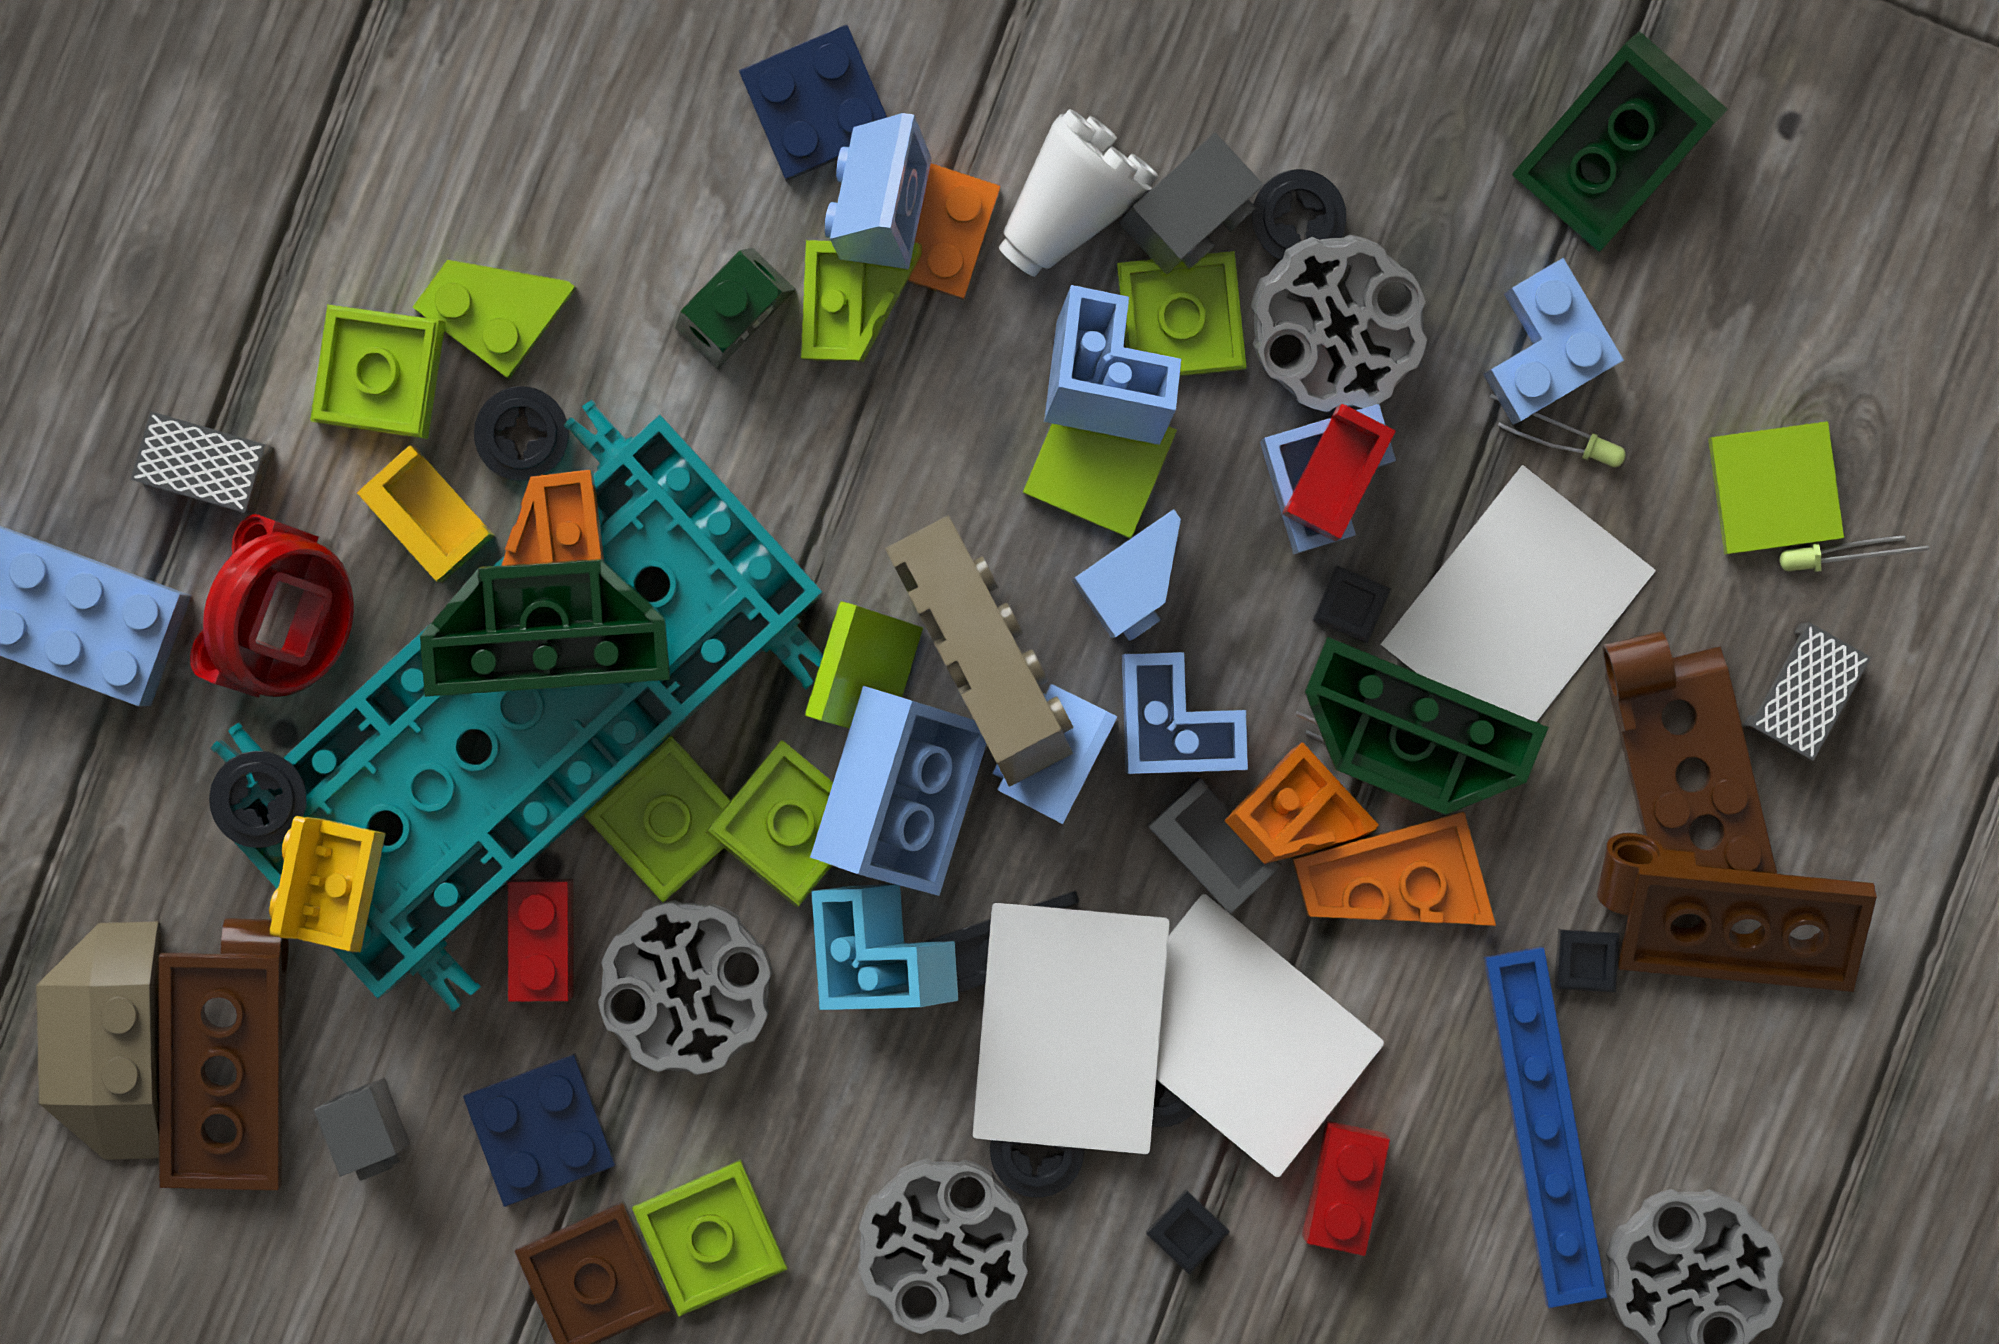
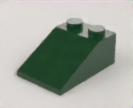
M1639 31L1622 46L1512 175L1600 252L1728 109Z

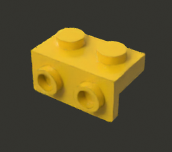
M295 816L292 827L286 833L282 844L284 865L280 884L270 901L269 914L272 920L270 935L280 938L299 939L350 952H361L386 833L320 818Z

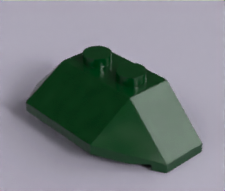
M602 559L479 567L420 635L425 697L670 680L666 618Z
M1326 637L1304 691L1335 770L1444 815L1526 783L1549 728L1329 637Z

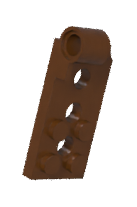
M1662 631L1604 644L1605 676L1643 835L1655 839L1666 850L1695 852L1697 866L1777 874L1732 682L1721 646L1672 657L1669 644ZM1674 700L1684 701L1693 712L1691 727L1679 735L1670 733L1662 723L1663 709ZM1689 757L1699 759L1705 765L1707 771L1704 785L1693 792L1683 790L1678 785L1675 777L1676 768L1679 763ZM1708 814L1717 820L1721 833L1719 840L1714 846L1700 849L1692 843L1689 836V828L1693 820L1698 816Z
M1621 833L1614 835L1608 840L1597 889V898L1603 906L1613 912L1628 915L1619 958L1620 970L1854 992L1877 899L1874 883L1697 866L1695 852L1666 850L1655 839L1638 833ZM1683 914H1696L1703 918L1698 925L1691 928H1680L1672 924L1677 917ZM1745 919H1752L1761 923L1760 927L1748 934H1740L1731 930L1734 924ZM1802 925H1813L1820 929L1818 933L1809 939H1796L1790 936V933L1795 928Z
M226 918L222 928L221 954H159V1188L278 1191L282 1185V1010L285 1007L289 938L270 935L271 919ZM213 998H224L230 1001L236 1009V1022L228 1027L213 1025L205 1014L206 1002ZM214 1056L228 1058L235 1065L237 1071L236 1080L228 1085L215 1084L206 1075V1060ZM214 1114L228 1116L235 1123L237 1129L236 1138L226 1143L214 1141L205 1130L206 1119Z

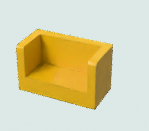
M411 445L357 492L362 500L436 582L443 583L495 536L420 451Z

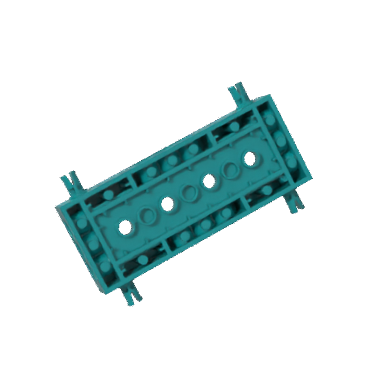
M590 400L582 408L597 429L598 433L596 435L592 434L572 417L563 426L570 430L600 463L596 468L598 471L594 474L604 562L635 590L638 575L649 567L663 569L670 579L668 594L660 601L649 602L666 618L670 680L425 697L420 635L425 631L424 629L284 757V759L293 764L301 778L305 781L308 808L303 817L320 818L370 830V823L373 817L380 811L388 810L397 814L402 821L403 833L401 838L395 844L390 846L383 845L361 952H350L330 947L377 999L389 993L409 974L414 976L417 973L449 1006V1010L452 1013L463 1002L453 989L448 978L470 996L476 993L482 986L478 982L476 983L446 951L445 947L448 945L446 940L762 651L767 653L771 650L801 682V686L805 690L814 683L799 656L803 654L820 667L823 653L797 625L801 622L799 617L825 593L660 414L634 438L631 436L626 439L596 407V403ZM504 557L501 560H499L494 566H501ZM240 722L228 730L242 753L263 751L243 729ZM471 729L484 731L492 742L491 755L485 762L478 765L466 762L459 752V741L462 735ZM222 740L216 741L210 747L225 763L233 757L240 755ZM251 773L249 774L252 782L250 784L251 795L244 798L242 803L234 805L235 809H257L260 816H264L266 824H269L267 804L275 800V796L283 794L282 789L262 790L258 781L254 782ZM283 841L263 848L247 847L234 842L277 889L284 865L282 857Z

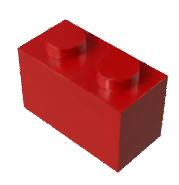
M573 879L511 880L508 882V1002L569 1001L574 997Z
M1326 1120L1302 1231V1237L1307 1244L1362 1256L1366 1255L1390 1138L1385 1133Z

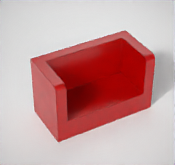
M1340 404L1336 407L1282 514L1333 541L1341 539L1396 431L1345 404Z

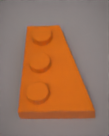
M1464 811L1292 858L1309 917L1496 926Z

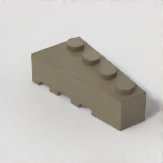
M949 515L886 547L885 550L1008 786L1010 787L1072 755L1073 752L1064 733L1074 727L1057 696L1046 701L1039 685L1047 682L1048 679L1032 649L1023 654L1021 653L1014 638L1022 635L1023 632L1007 602L998 607L996 606L990 592L999 587L983 556L972 560Z

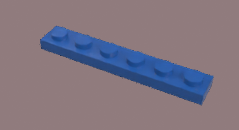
M1544 947L1483 957L1546 1306L1553 1308L1607 1298Z

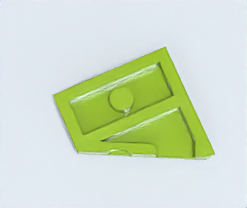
M806 240L801 359L810 361L864 362L922 255V245L914 243L909 269L840 260L831 241Z
M447 260L412 308L426 318L446 322L444 329L446 333L510 379L577 288L565 280Z

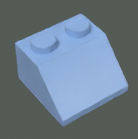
M901 113L853 127L850 146L841 148L836 169L837 181L842 183L838 203L831 202L829 204L825 218V236L830 238L840 260L909 269L932 160L914 115Z
M1174 509L1072 580L1111 638H1115L1123 632L1129 641L1133 640L1161 620L1154 610L1166 602L1181 520Z
M1050 684L1046 694L1043 693L1046 701L1057 696L1074 728L1065 732L1064 735L1073 754L1010 787L998 765H996L992 774L1002 778L997 788L998 791L1063 824L1117 716Z

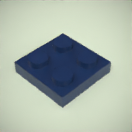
M847 24L739 70L786 181L837 160L841 148L850 146L853 127L887 118Z
M576 1053L463 1095L504 1207L617 1164Z

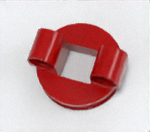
M258 514L247 516L241 521L232 539V555L218 572L209 590L204 608L203 630L196 637L191 648L190 665L196 676L213 684L257 698L260 695L283 697L310 687L330 670L341 655L350 635L354 615V597L351 581L343 563L331 550L317 543L319 536ZM279 581L304 589L281 649L256 640Z

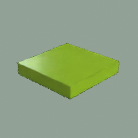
M1235 251L1206 254L1191 269L1181 262L1168 275L1152 259L1117 263L1119 295L1129 297L1124 337L1125 348L1181 359L1180 376L1247 369Z
M327 304L310 422L428 439L446 322Z
M1828 421L1708 438L1724 555L1844 538Z
M1052 423L1022 493L1131 539L1177 429L1168 426L1159 445Z
M840 601L805 716L850 729L863 686L902 697L923 627Z
M670 736L585 813L584 816L664 903L723 849L705 831L731 800L673 736Z
M781 740L705 833L792 905L798 907L832 866L810 858L833 782Z
M742 1159L632 1207L678 1316H682L788 1269Z

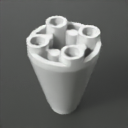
M1069 109L1066 114H1060L1054 121L1003 231L1006 238L999 246L1000 251L1018 268L1033 277L1042 268L1050 269L1128 212L1134 204L1152 189L1151 185L1158 177V174L1136 155L1131 154L1127 158L1112 146L1117 139L1115 134L1092 116H1089L1086 120L1075 111Z

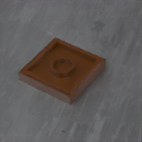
M624 1201L516 1248L514 1251L555 1344H597L665 1314L672 1309Z

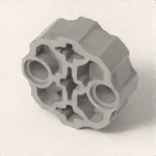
M1351 234L1344 238L1322 240L1311 237L1286 249L1283 259L1273 268L1269 275L1260 278L1250 306L1254 312L1255 339L1252 344L1261 365L1268 375L1273 379H1277L1284 388L1293 394L1299 403L1324 412H1328L1340 404H1345L1349 407L1366 408L1380 404L1392 397L1394 387L1409 371L1418 367L1427 343V338L1423 333V307L1426 301L1415 277L1388 256L1379 244ZM1311 256L1319 263L1327 262V265L1320 269L1322 280L1314 284L1307 277L1299 278V275L1306 271L1304 260ZM1347 264L1351 267L1344 284L1352 300L1350 298L1344 300L1337 286L1344 275ZM1391 282L1403 283L1407 292L1403 305L1397 310L1390 312L1381 310L1377 302L1378 293L1381 288ZM1289 291L1300 296L1310 297L1318 314L1311 316L1304 302L1287 298ZM1326 297H1329L1331 303L1345 317L1352 315V318L1345 322L1346 335L1351 343L1350 349L1332 329L1324 330V328L1332 324L1329 315L1331 312L1325 301ZM1367 330L1374 345L1391 349L1389 355L1375 349H1367L1360 332ZM1287 334L1299 338L1300 350L1294 360L1285 364L1276 363L1271 360L1270 348L1274 340L1279 336ZM1333 346L1340 361L1334 368L1329 382L1327 381L1334 363L1326 348ZM1360 363H1365L1371 370L1377 369L1370 375L1372 385L1365 389L1357 382L1350 383V381L1357 377L1355 367Z
M673 900L645 910L642 917L632 923L624 932L617 934L613 938L601 962L603 967L602 991L598 1004L607 1030L615 1033L621 1043L630 1051L633 1060L657 1072L663 1070L687 1071L699 1075L724 1067L731 1057L737 1054L747 1043L753 1042L756 1039L770 1012L768 1000L770 977L773 971L765 946L756 941L750 931L741 923L740 916L715 903L702 905L680 903L677 900ZM667 914L668 920L671 923L679 921L680 923L687 921L691 923L690 927L685 928L675 937L676 946L669 947L665 938L657 940L655 938L649 940L645 938L646 934H649L660 925V915ZM701 929L705 931V934L696 949L702 967L696 968L688 944L696 936L698 930ZM639 949L660 956L667 978L660 981L655 962L637 954ZM743 952L750 954L757 961L759 974L754 982L740 985L729 978L726 972V963L728 958L735 953ZM675 957L679 959L682 971H685L688 979L699 978L702 987L694 993L695 1002L693 1005L697 1017L693 1015L690 1003H687L683 994L674 996L671 992L670 987L678 981L677 972L679 969ZM631 989L642 995L646 1007L642 1018L637 1021H627L617 1015L613 1002L615 995L619 991ZM711 994L717 1014L732 1019L734 1021L733 1025L712 1018L705 996ZM676 1006L683 1031L677 1037L673 1046L666 1043L669 1034L675 1028L670 1007ZM703 1028L707 1036H727L726 1039H723L721 1043H718L713 1048L712 1058L705 1059L704 1054L700 1050L693 1052L691 1050L686 1052L681 1050V1048H685L696 1038V1029Z
M926 1158L900 1168L896 1177L888 1182L879 1193L871 1196L860 1220L861 1241L858 1269L862 1282L868 1294L876 1297L882 1306L893 1315L895 1323L913 1332L924 1334L928 1331H953L958 1335H963L976 1331L988 1325L990 1318L1009 1300L1015 1299L1024 1284L1028 1272L1026 1238L1029 1234L1024 1211L1018 1199L1012 1197L994 1179L992 1171L966 1159L960 1162H933ZM972 1177L982 1183L985 1188V1194L980 1203L972 1207H964L953 1200L951 1197V1187L960 1178ZM916 1194L921 1212L938 1219V1224L935 1225L913 1215L912 1202L909 1196ZM899 1201L901 1202L899 1222L906 1227L903 1231L893 1229L889 1236L886 1235L885 1240L880 1243L878 1242L880 1222L873 1217L876 1213L886 1215L890 1208L893 1209L895 1202ZM945 1232L954 1235L953 1246L960 1250L961 1254L946 1253L943 1260L934 1258V1246L928 1243L925 1238L940 1240ZM965 1232L983 1240L997 1233H1001L1003 1236L993 1240L985 1247L964 1238ZM903 1246L923 1255L921 1260L905 1252H901L886 1259L885 1255ZM1009 1250L1007 1253V1268L1013 1274L1010 1279L1000 1277L997 1283L993 1284L992 1289L988 1291V1270L982 1267L985 1262L995 1264L999 1256L1002 1257L1003 1252ZM950 1268L974 1278L976 1296L971 1297L967 1289L966 1279L948 1272ZM914 1286L927 1287L934 1293L936 1305L926 1314H912L903 1305L902 1298L905 1292Z
M1669 1189L1648 1197L1643 1201L1641 1209L1626 1224L1617 1226L1606 1251L1610 1261L1609 1285L1606 1289L1609 1304L1616 1318L1625 1327H1628L1642 1341V1344H1705L1702 1335L1704 1326L1708 1321L1716 1317L1727 1318L1730 1325L1729 1335L1721 1344H1749L1762 1330L1772 1328L1783 1303L1779 1289L1780 1268L1784 1261L1773 1234L1762 1228L1747 1212L1744 1205L1710 1189L1704 1192H1677ZM1670 1207H1681L1685 1212V1226L1681 1232L1674 1236H1662L1658 1228L1660 1215ZM1723 1226H1726L1722 1234L1721 1246L1700 1253L1699 1250L1718 1243L1719 1234ZM1742 1235L1748 1242L1757 1248H1761L1760 1251L1753 1255L1755 1273L1746 1264L1736 1260V1258L1744 1254ZM1637 1261L1645 1263L1653 1269L1670 1262L1672 1266L1650 1275L1635 1267ZM1693 1263L1700 1269L1707 1271L1699 1277L1701 1286L1695 1290L1687 1283L1681 1282L1689 1277L1687 1267ZM1739 1278L1752 1285L1749 1291L1739 1288L1734 1283L1719 1289L1716 1288ZM1633 1279L1647 1293H1652V1295L1645 1298L1646 1318L1632 1305H1626V1303L1634 1299L1632 1291L1634 1289L1632 1285ZM1684 1300H1688V1301L1685 1302V1303H1682V1304H1680V1305H1678V1306H1675V1307H1673V1308H1670V1309H1669V1312H1668V1317H1667V1319H1666L1667 1307H1670V1306H1672V1305H1675V1304H1677V1303H1679V1302H1682V1301H1684Z

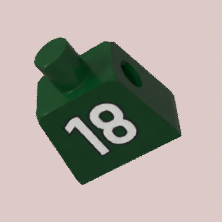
M754 248L738 251L682 308L675 329L718 370L796 289Z

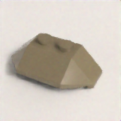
M160 921L98 923L36 985L39 1104L104 1160L159 1158Z

